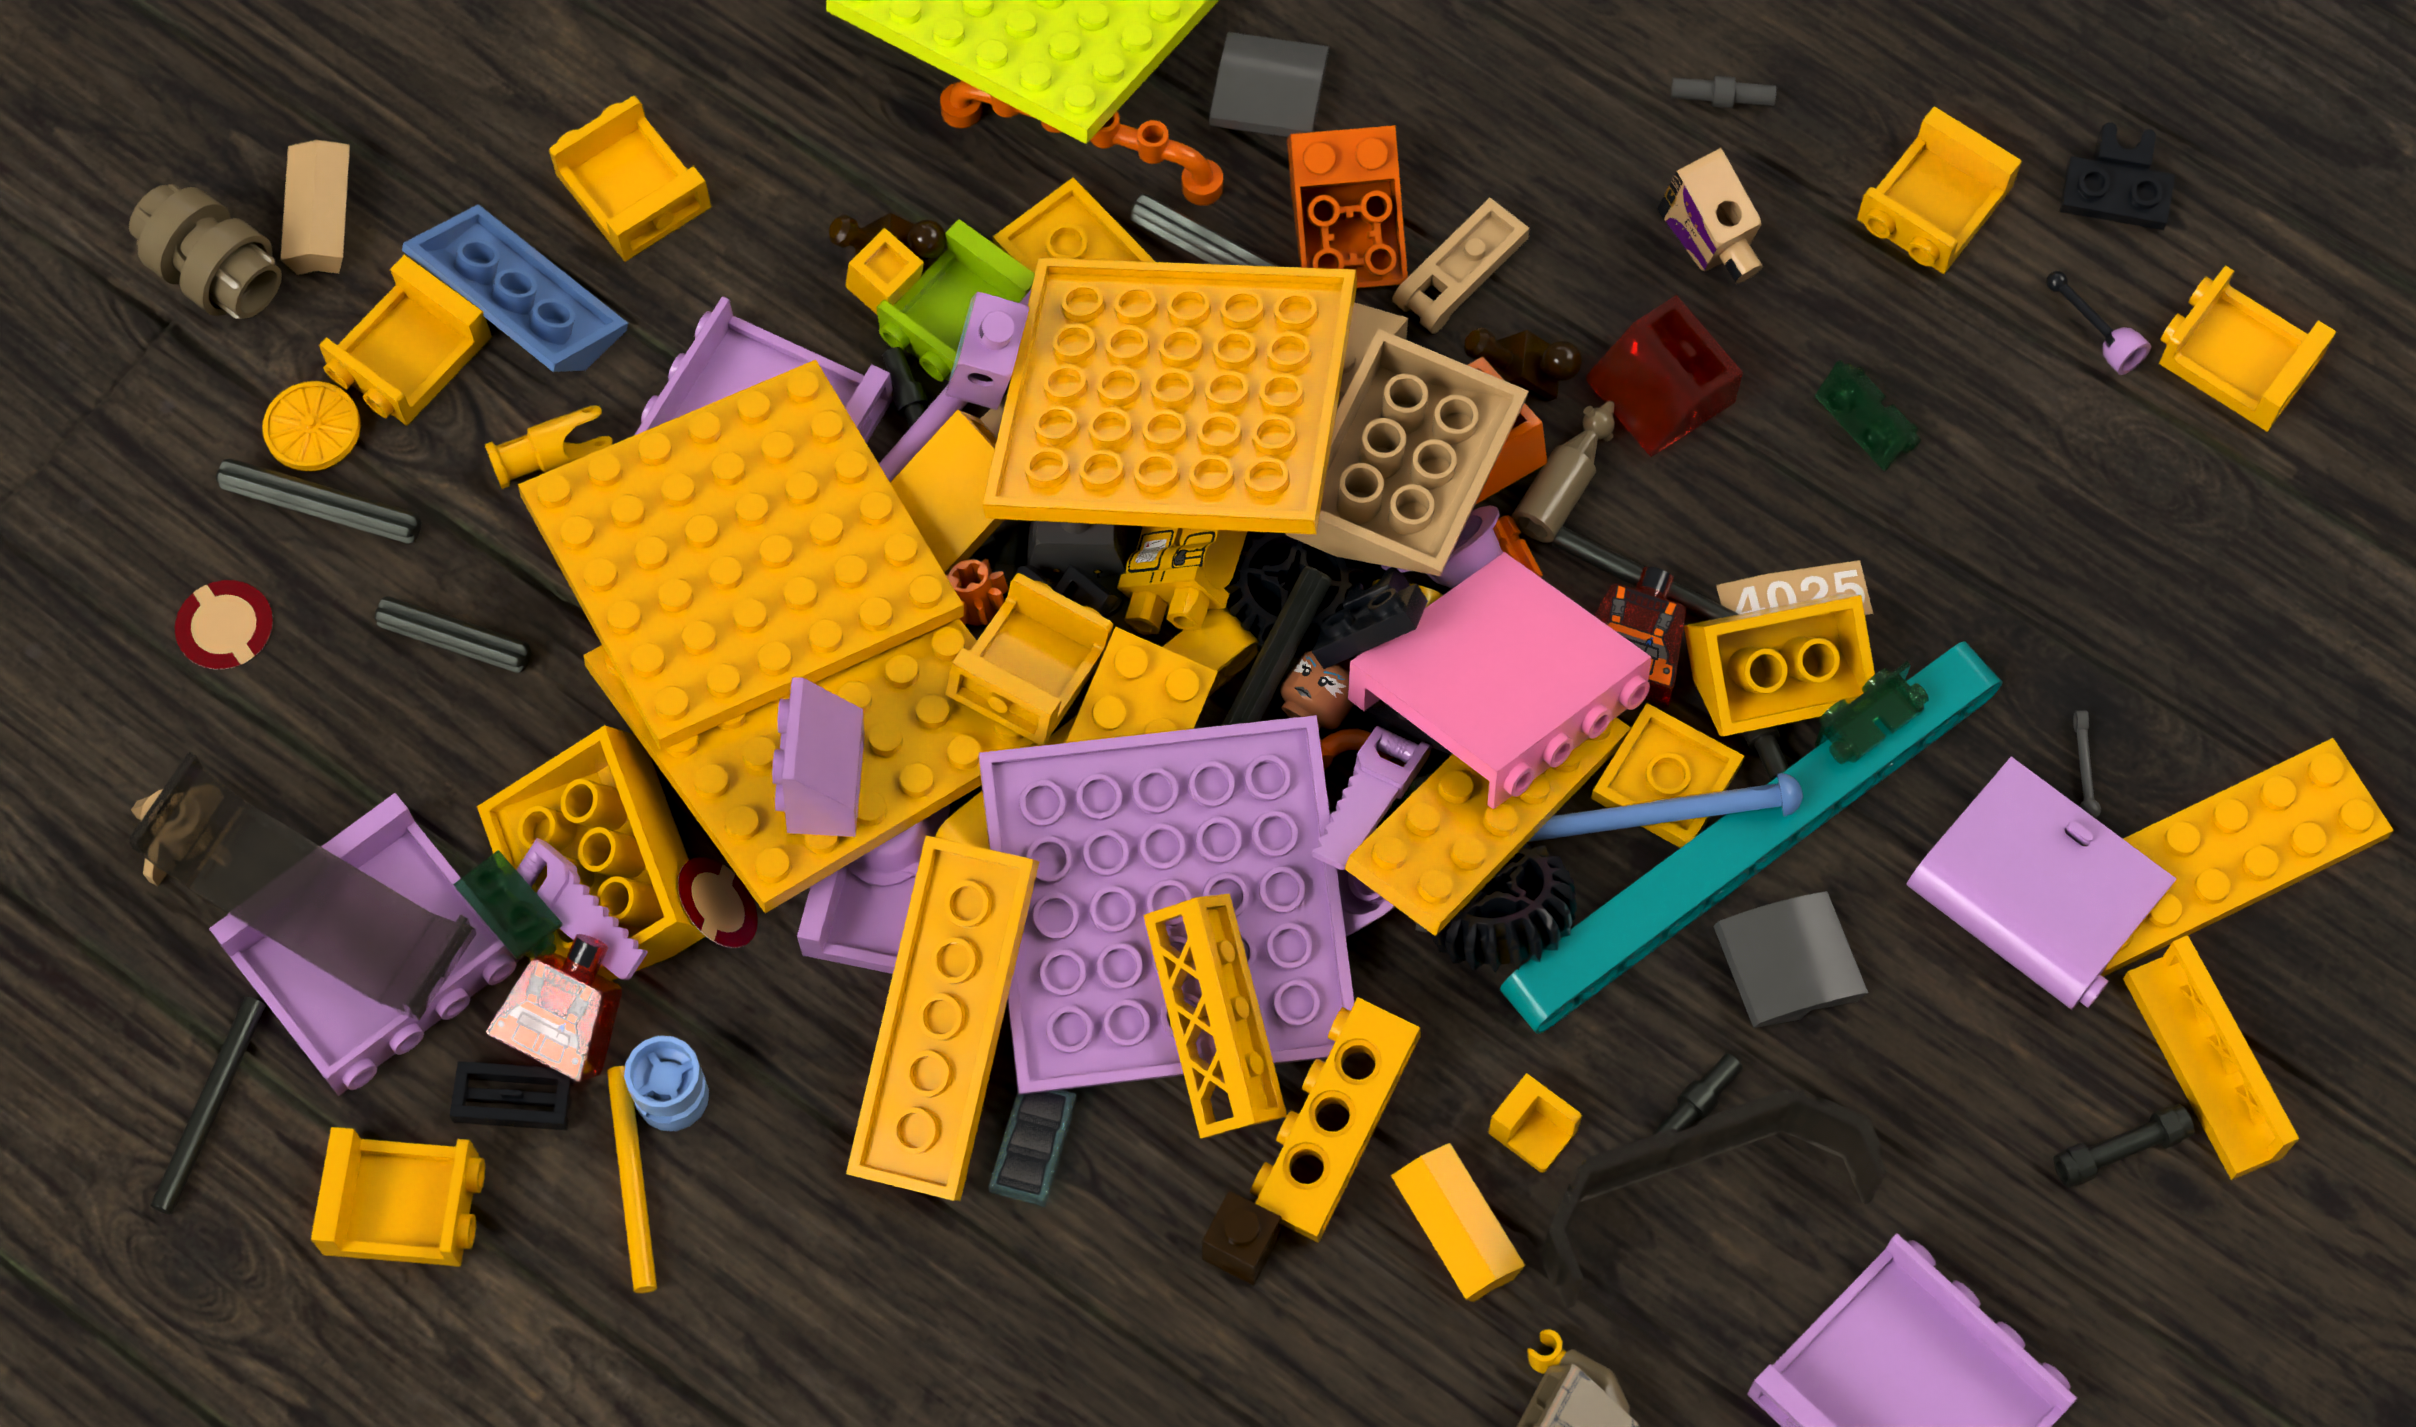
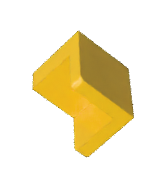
M884 228L849 262L845 286L877 314L876 307L883 300L894 305L921 278L924 262Z
M1526 1073L1492 1115L1488 1134L1536 1170L1544 1173L1578 1132L1582 1115Z

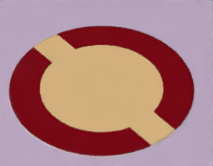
M235 580L209 583L193 592L180 607L175 621L177 644L183 654L199 666L210 669L237 667L255 657L267 643L273 625L272 610L265 596L247 583Z
M694 858L686 862L678 876V892L682 906L689 919L702 934L719 945L730 948L747 945L756 934L758 917L754 901L743 882L728 867L713 859Z

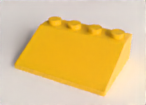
M604 725L477 806L502 880L505 879L506 875H513L536 838L547 842L577 867L580 884L589 887V895L599 898V906L609 909V917L618 918V927L628 929V938L638 940V949L648 951L637 970L669 959L706 937L692 923L682 906L678 892V876L681 868L689 859L651 757L636 735ZM547 864L531 887V890L537 893L547 878ZM506 889L534 970L536 963L539 962L589 988L618 978L595 958L590 968L570 960L568 957L575 941L549 919L537 916ZM547 968L545 970V977H547L550 972V970H548ZM551 972L548 980L552 981L555 974ZM556 975L554 979L556 985H558L561 977ZM562 978L559 987H564L565 979ZM544 979L542 994L545 1002L554 1003L572 996L570 993L560 990ZM568 981L565 990H570L571 982ZM576 984L571 989L572 993H576L578 987ZM579 986L577 993H580L582 991V986Z

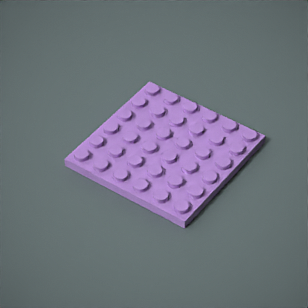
M1317 715L979 753L978 758L989 849L1040 861L1007 1000L1018 1095L1184 1075L1143 915L1202 896L1230 893L1274 1064L1328 1057L1335 1041L1327 1038L1330 1028L1342 1007L1351 1011L1354 1005V995L1337 868L1312 857L1313 849L1319 847V837L1325 835V825L1331 823ZM1181 916L1166 921L1165 924L1171 946L1182 953L1188 936L1183 917ZM1188 973L1182 985V991L1185 1001L1196 1008L1202 996L1199 980ZM1202 1029L1196 1041L1200 1058L1211 1064L1217 1051L1214 1038ZM1356 1052V1053H1353V1054H1351V1055H1357V1054H1360L1361 1052Z

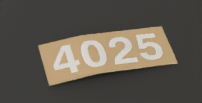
M1860 560L1769 573L1716 585L1721 605L1738 614L1838 594L1861 595L1864 614H1873Z

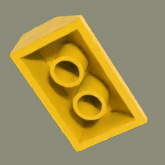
M1838 594L1684 625L1693 680L1720 736H1728L1869 707L1880 701L1861 595Z

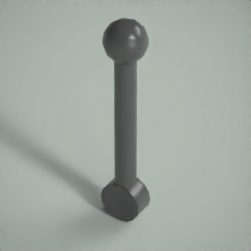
M2075 710L2073 726L2074 731L2077 732L2083 801L2079 807L2096 819L2101 813V806L2094 799L2088 739L2089 715L2087 710Z

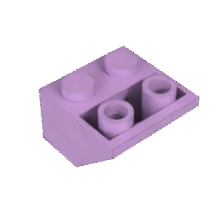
M792 677L790 699H780L778 706L777 729L778 733H781L780 749L774 750L772 782L776 784L775 811L785 812L787 833L856 837L865 738L863 709L805 678Z

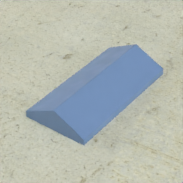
M479 204L403 243L402 251L482 310L483 316L553 372L586 370L627 330L628 322Z

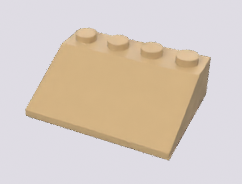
M1378 328L1336 412L1317 534L1286 533V536L1336 557L1441 576L1525 403L1529 391Z

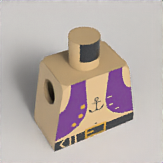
M1722 148L1677 170L1657 209L1698 267L1703 271H1708L1723 263L1736 283L1743 282L1759 272L1763 265L1750 244L1762 225L1761 220Z

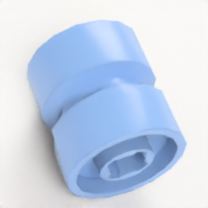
M656 1036L644 1040L632 1050L625 1064L624 1078L640 1116L650 1126L661 1131H678L690 1127L701 1118L708 1105L709 1088L696 1053L686 1042L673 1036Z

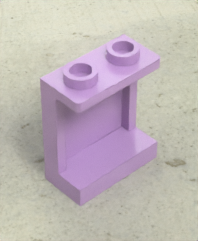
M856 859L855 861L852 862V863L863 864V862H861L859 859ZM913 863L899 870L914 874V876L896 885L882 887L867 884L854 876L846 865L811 886L797 934L802 955L893 974L919 863Z

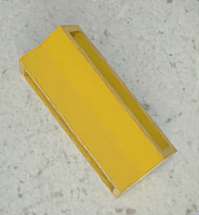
M1450 1143L1418 1157L1391 1175L1466 1300L1471 1302L1477 1301L1492 1290L1514 1280L1525 1267L1516 1249Z

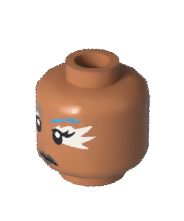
M1312 651L1305 652L1281 683L1280 694L1285 701L1281 707L1282 710L1290 718L1317 715L1319 730L1321 728L1326 730L1338 728L1355 705L1348 700L1351 660L1346 659L1323 669Z

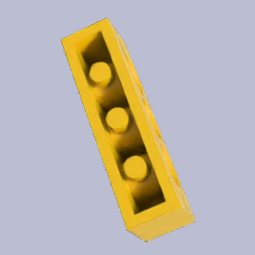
M1357 997L1351 1011L1344 1007L1340 1009L1327 1037L1335 1041L1325 1062L1316 1058L1303 1083L1302 1090L1310 1094L1300 1114L1293 1110H1290L1276 1138V1141L1284 1146L1274 1166L1264 1162L1252 1185L1250 1193L1258 1197L1255 1204L1281 1216V1225L1318 1243L1320 1242L1421 1037L1420 1027ZM1356 1052L1369 1055L1375 1062L1373 1072L1368 1077L1360 1080L1348 1077L1342 1070L1344 1060ZM1339 1104L1345 1107L1350 1114L1346 1126L1334 1132L1322 1129L1316 1122L1318 1112L1324 1106ZM1304 1155L1315 1156L1324 1165L1321 1177L1311 1184L1299 1183L1291 1176L1293 1163Z

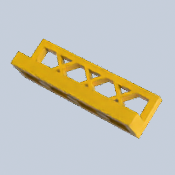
M1230 893L1196 897L1144 914L1200 1139L1287 1117ZM1181 916L1183 917L1188 936L1182 953L1171 946L1165 924L1166 921ZM1188 973L1199 980L1202 996L1196 1008L1185 1001L1182 991V985ZM1202 1029L1214 1038L1217 1051L1211 1064L1200 1058L1196 1041ZM1216 1085L1228 1093L1234 1116L1218 1122L1215 1120L1210 1100Z
M2189 936L2177 939L2171 943L2163 957L2127 971L2123 980L2230 1179L2233 1180L2282 1159L2299 1140V1137Z

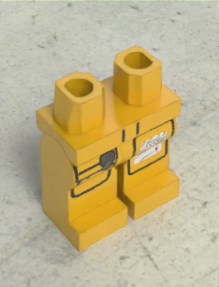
M1143 526L1137 549L1130 555L1127 561L1126 574H1121L1117 589L1130 599L1125 621L1142 635L1159 634L1165 614H1167L1166 619L1176 628L1185 631L1201 630L1207 610L1226 608L1230 593L1224 588L1230 584L1248 531Z

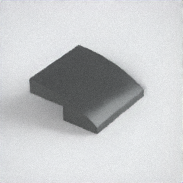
M1228 32L1218 71L1209 126L1288 137L1290 134L1313 132L1319 110L1320 92L1327 67L1329 46Z
M1827 891L1754 908L1720 920L1714 925L1753 1028L1800 1020L1811 1010L1858 1002L1868 993Z

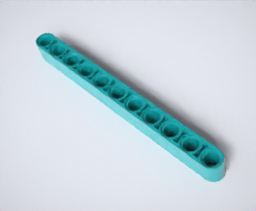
M1967 642L1958 643L1783 772L1794 777L1802 788V802L1794 813L1784 817L1782 806L1726 814L1570 929V936L1559 940L1558 950L1550 951L1543 949L1540 962L1530 959L1520 966L1519 970H1515L1504 981L1500 991L1536 1034L1546 1031L1979 709L1995 695L2003 682ZM1776 777L1775 779H1773V780H1772L1771 782H1769L1767 785H1769V784H1777V783H1778V777Z

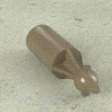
M1607 401L1599 408L1587 406L1584 409L1585 416L1582 422L1584 431L1563 445H1558L1553 449L1547 459V463L1541 468L1512 514V518H1514L1519 530L1527 536L1540 542L1549 543L1555 539L1596 474L1594 460L1597 441L1604 439L1607 442L1613 438L1612 431L1615 425L1613 412L1615 404L1612 401Z

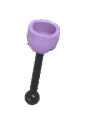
M2054 271L2048 275L2046 280L2048 288L2054 292H2061L2105 337L2103 355L2108 364L2119 375L2132 371L2146 358L2150 352L2151 344L2140 333L2126 327L2113 330L2068 285L2067 276L2063 272Z

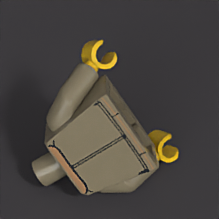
M1547 1329L1540 1332V1341L1555 1351L1545 1356L1538 1354L1531 1348L1527 1349L1530 1366L1535 1371L1545 1374L1517 1427H1640L1629 1415L1630 1406L1612 1370L1575 1349H1571L1568 1352L1564 1351L1561 1337L1556 1331Z

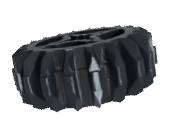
M1258 532V539L1246 535L1230 584L1224 588L1230 593L1226 607L1229 608L1228 610L1232 616L1237 617L1242 622L1241 626L1246 631H1250L1257 637L1259 642L1256 644V649L1260 652L1278 617L1264 610L1255 601L1253 596L1261 597L1262 603L1273 605L1280 613L1289 597L1290 585H1293L1295 575L1297 573L1300 575L1303 568L1309 567L1307 560L1319 565L1330 574L1333 580H1331V585L1317 610L1320 613L1314 616L1298 647V655L1301 657L1305 652H1309V647L1315 646L1322 631V623L1335 612L1345 609L1343 602L1350 587L1357 582H1361L1364 587L1366 586L1367 574L1364 570L1358 569L1361 561L1336 557L1286 536V533ZM1286 559L1279 565L1269 566V564L1275 561Z
M1527 842L1436 936L1430 933V936L1433 938L1435 945H1437L1439 952L1450 955L1453 964L1466 960L1473 971L1483 964H1489L1496 973L1503 964L1512 963L1519 970L1522 960L1530 958L1540 962L1543 949L1550 951L1558 950L1559 940L1570 936V927L1572 921L1576 919L1575 912L1577 911L1573 878L1570 877L1569 870H1566V867L1562 864L1560 856L1549 855L1546 846L1532 849Z

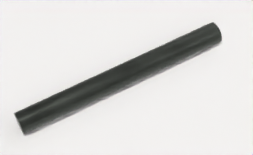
M1563 526L1552 542L1553 546L1659 599L1677 604V608L1703 621L1738 615V613L1670 579L1667 581L1664 593L1651 587L1641 586L1647 570L1646 567Z
M244 997L150 1207L172 1215L266 1007L263 1002L252 997Z

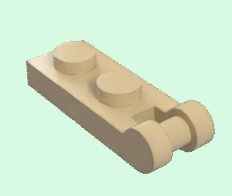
M1489 198L1403 281L1395 291L1392 302L1405 312L1412 310L1421 318L1420 324L1432 334L1438 332L1449 320L1451 314L1528 239L1530 228L1492 198ZM1431 285L1441 292L1434 301L1424 294V291Z

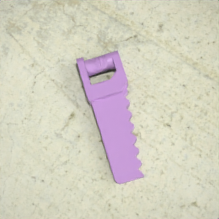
M1376 726L1357 753L1353 772L1354 776L1349 778L1348 788L1343 790L1342 799L1337 802L1336 811L1331 813V823L1325 825V835L1319 837V847L1313 849L1312 857L1337 869L1345 870L1349 855L1372 834L1395 799L1403 797L1426 763L1431 753L1432 745L1423 741L1420 744L1414 743L1382 727ZM1378 751L1406 763L1405 766L1401 767L1380 757Z
M536 838L513 875H506L501 883L537 916L549 919L572 940L576 941L578 937L585 943L598 947L594 958L619 979L629 980L632 978L648 953L647 950L638 949V940L628 938V929L618 927V918L609 917V909L607 907L599 906V898L597 896L589 895V887L580 884L577 867L554 847L539 838ZM547 864V878L537 893L531 890V887Z

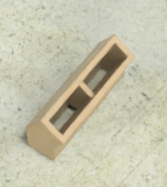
M314 140L288 146L280 260L297 275L314 271L338 274L340 272L344 249L350 144Z

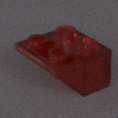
M1675 295L1635 321L1587 374L1586 381L1605 403L1612 401L1615 404L1613 413L1648 455L1653 457L1734 404L1743 372L1682 300Z

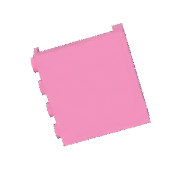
M1504 552L1424 609L1417 629L1369 649L1351 660L1348 700L1363 711L1380 699L1490 781L1487 805L1494 810L1511 796L1517 797L1524 793L1532 781L1548 768L1561 765L1568 758L1571 751L1589 737L1593 739L1601 735L1609 723L1625 710H1633L1638 707L1649 692L1650 684L1648 678L1651 656Z

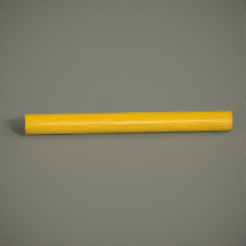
M615 1066L607 1070L633 1289L635 1293H648L657 1289L635 1105L624 1078L625 1066Z

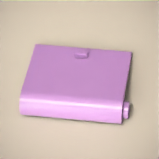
M2010 757L1922 860L1908 880L1907 886L2073 1010L2079 1002L2089 1008L2109 983L2101 975L2102 972L2174 884L2176 878L2016 759Z

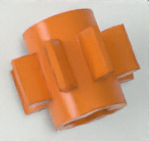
M970 559L961 560L950 570L949 574H946L964 605V616L960 618L963 624L974 626L987 625L996 615V610H999L1005 602L1003 594L1009 590L1003 571L993 573L988 559L983 561Z

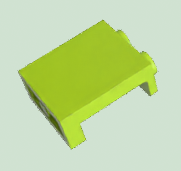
M960 219L945 233L947 250L929 267L921 278L894 305L883 300L876 307L880 327L879 333L884 341L892 348L901 347L902 350L905 349L919 359L923 369L938 381H943L944 379L949 381L970 301L975 293L983 292L1019 303L1031 290L1035 275L1027 267Z

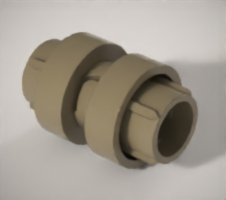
M173 184L162 185L148 192L136 205L130 218L129 231L137 239L140 261L169 284H180L182 293L208 314L222 316L229 313L235 319L250 318L260 313L272 301L280 287L282 273L280 268L274 264L275 259L272 257L270 241L245 221L238 218L231 219L227 208L202 189L197 187L180 189Z

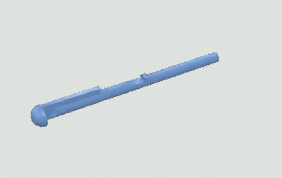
M1777 773V784L1552 816L1528 842L1782 806L1783 816L1785 817L1791 815L1799 808L1803 793L1799 782L1794 777L1784 773Z

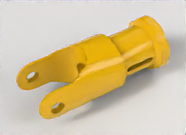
M596 405L588 406L527 428L526 435L499 445H495L493 442L484 444L501 488L510 487V481L540 469L546 473L612 445L613 439L609 436H601L577 444L564 442L565 437L576 426L598 418L602 413L601 407Z

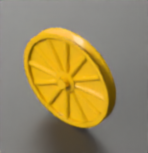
M308 381L293 385L274 398L265 412L262 430L268 449L280 463L299 471H318L337 464L352 451L359 438L361 420L353 399L343 389L327 382Z

